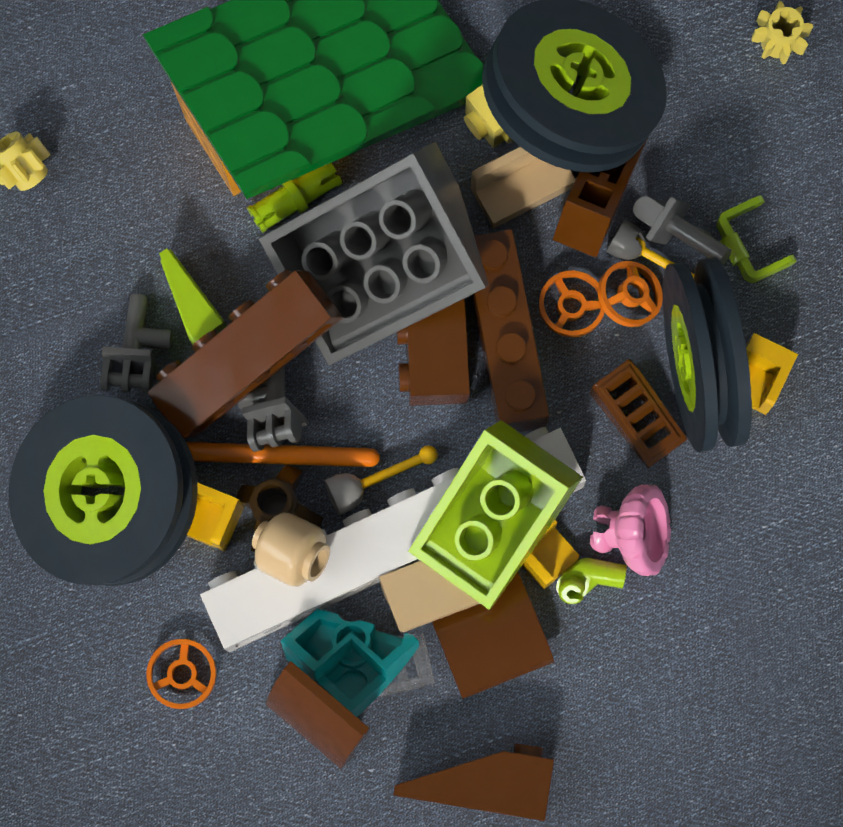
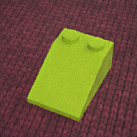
M501 420L483 431L408 552L490 610L557 518L583 476Z

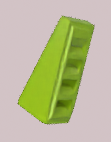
M166 248L160 252V262L192 345L210 331L216 330L219 333L226 328L227 325L173 251Z

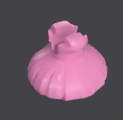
M648 484L634 487L623 499L619 511H612L611 507L603 505L598 506L594 510L593 519L599 524L608 525L610 528L605 533L593 532L590 538L591 547L601 554L610 552L612 548H619L625 563L631 570L642 576L657 575L668 557V542H670L671 536L668 505L661 489L656 485Z

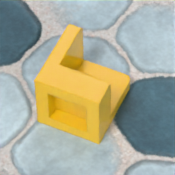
M753 333L746 343L752 409L766 415L774 406L798 354Z
M197 482V505L187 537L226 552L244 506L239 499Z
M554 520L522 565L543 590L579 559V554L555 528L557 525L556 520Z

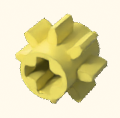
M778 1L772 14L764 10L760 11L756 20L760 27L754 30L751 40L756 43L761 42L762 49L764 50L761 56L763 59L771 56L773 58H780L781 63L786 64L792 51L799 55L804 54L808 43L803 38L810 35L813 24L804 23L801 15L803 8L801 6L793 9L791 7H784L783 2Z
M16 131L0 139L1 185L5 184L8 189L16 185L20 191H25L44 179L48 169L42 161L48 158L50 153L38 137L34 138L30 133L23 137L20 132Z

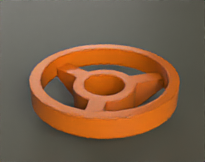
M634 261L618 262L604 272L598 284V299L603 311L610 319L626 327L642 326L652 320L661 309L663 302L661 284L655 274L641 263ZM626 268L627 279L618 286L617 294L607 299L606 282L609 275L615 270ZM639 273L642 274L651 284L654 292V302L649 296V286L647 282L639 276ZM628 285L637 288L639 298H633L628 293ZM620 302L631 308L640 305L650 314L646 318L632 320L618 314L612 306Z
M575 270L563 271L551 277L543 286L539 298V312L546 326L556 334L564 337H581L592 332L600 324L605 312L599 301H586L582 293L576 290H568L562 279H582L591 284L597 293L599 283L587 273ZM554 283L560 294L557 304L560 318L556 324L549 319L544 308V297ZM569 298L576 299L580 303L581 309L576 313H569L564 309L563 302ZM600 309L598 317L588 327L574 331L562 329L567 321L580 319L585 311Z
M189 639L171 640L161 645L151 656L146 671L147 684L153 696L160 703L175 709L192 708L206 700L213 691L217 678L216 664L210 652L201 644ZM181 645L180 658L170 664L167 670V677L154 683L153 669L158 657L168 648ZM189 645L202 651L210 664L211 677L208 687L198 681V669L195 664L189 661ZM181 665H187L192 673L190 680L184 684L177 683L174 678L176 668ZM170 685L181 690L189 689L193 686L202 695L189 703L177 704L164 699L157 690Z

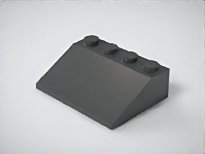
M436 142L416 151L259 238L278 274L287 269L292 273L295 270L309 271L344 317L315 341L329 366L489 286L459 185Z

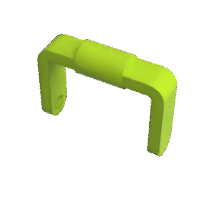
M762 195L724 211L716 223V227L722 237L720 243L732 250L729 257L732 265L738 266L743 278L749 283H756L797 262L793 254L755 271L749 260L750 256L737 232L734 233L728 222L761 206L765 202Z

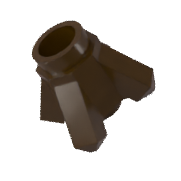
M285 465L275 478L273 477L255 486L241 485L236 498L240 500L243 506L252 509L256 519L255 531L262 522H269L274 516L283 512L294 514L312 524L321 526L324 518L298 503L294 492L298 487L302 470ZM251 545V551L255 552V549Z

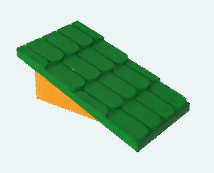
M230 0L211 9L208 6L142 34L145 42L170 79L187 124L233 196L242 192L246 200L465 105L466 96L482 85L483 63L475 56L463 38L458 26L450 19L438 0Z

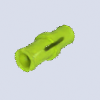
M329 163L294 180L281 184V188L255 204L247 206V210L254 217L253 220L259 230L264 233L268 228L294 212L298 211L302 214L309 209L307 204L343 183L340 176L335 175L337 171L332 163Z

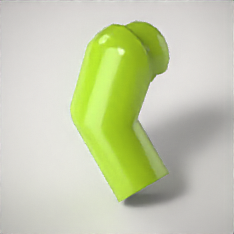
M581 558L560 575L556 584L559 597L564 603L577 604L597 585L623 589L627 565L593 558Z

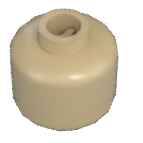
M283 512L274 516L269 522H262L252 538V547L255 549V563L258 569L289 586L298 587L307 581H315L322 574L329 560L330 547L326 544V536L319 526L291 513Z

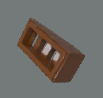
M631 359L622 363L592 386L589 394L648 469L687 441L680 427ZM627 381L632 388L614 400L610 393ZM637 397H640L644 404L626 417L621 409ZM649 413H652L656 420L637 433L633 425ZM664 428L669 435L648 449L644 441Z

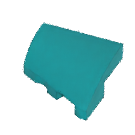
M318 608L280 640L286 659L289 662H293L356 717L385 690L419 648V640L411 634L405 633L404 637L401 638L376 631L375 624L361 620L345 621L336 613Z

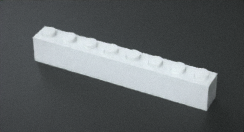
M542 427L525 435L529 440L583 476L574 492L584 487L586 479L561 428L549 433L546 427ZM453 468L436 476L431 480L434 486L416 494L414 488L392 496L387 500L390 507L375 514H371L369 509H365L343 520L345 527L327 535L323 529L326 536V544L330 547V556L324 571L313 582L307 581L298 587L289 586L261 572L256 566L255 561L253 564L256 569L237 577L236 572L231 571L208 582L210 590L200 594L223 648L228 652H232L309 616L317 608L322 610L380 583L379 576L419 562L420 560L409 553L408 550L459 469Z

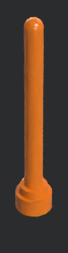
M186 442L193 460L196 462L374 467L380 461L379 452L374 448L297 445L272 447L265 444L263 450L254 452L249 444Z

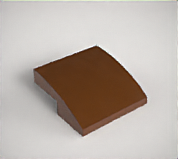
M518 572L490 610L482 604H477L432 622L462 699L554 663L552 652Z
M291 661L281 672L266 701V706L340 769L350 760L357 746L369 733L370 728Z

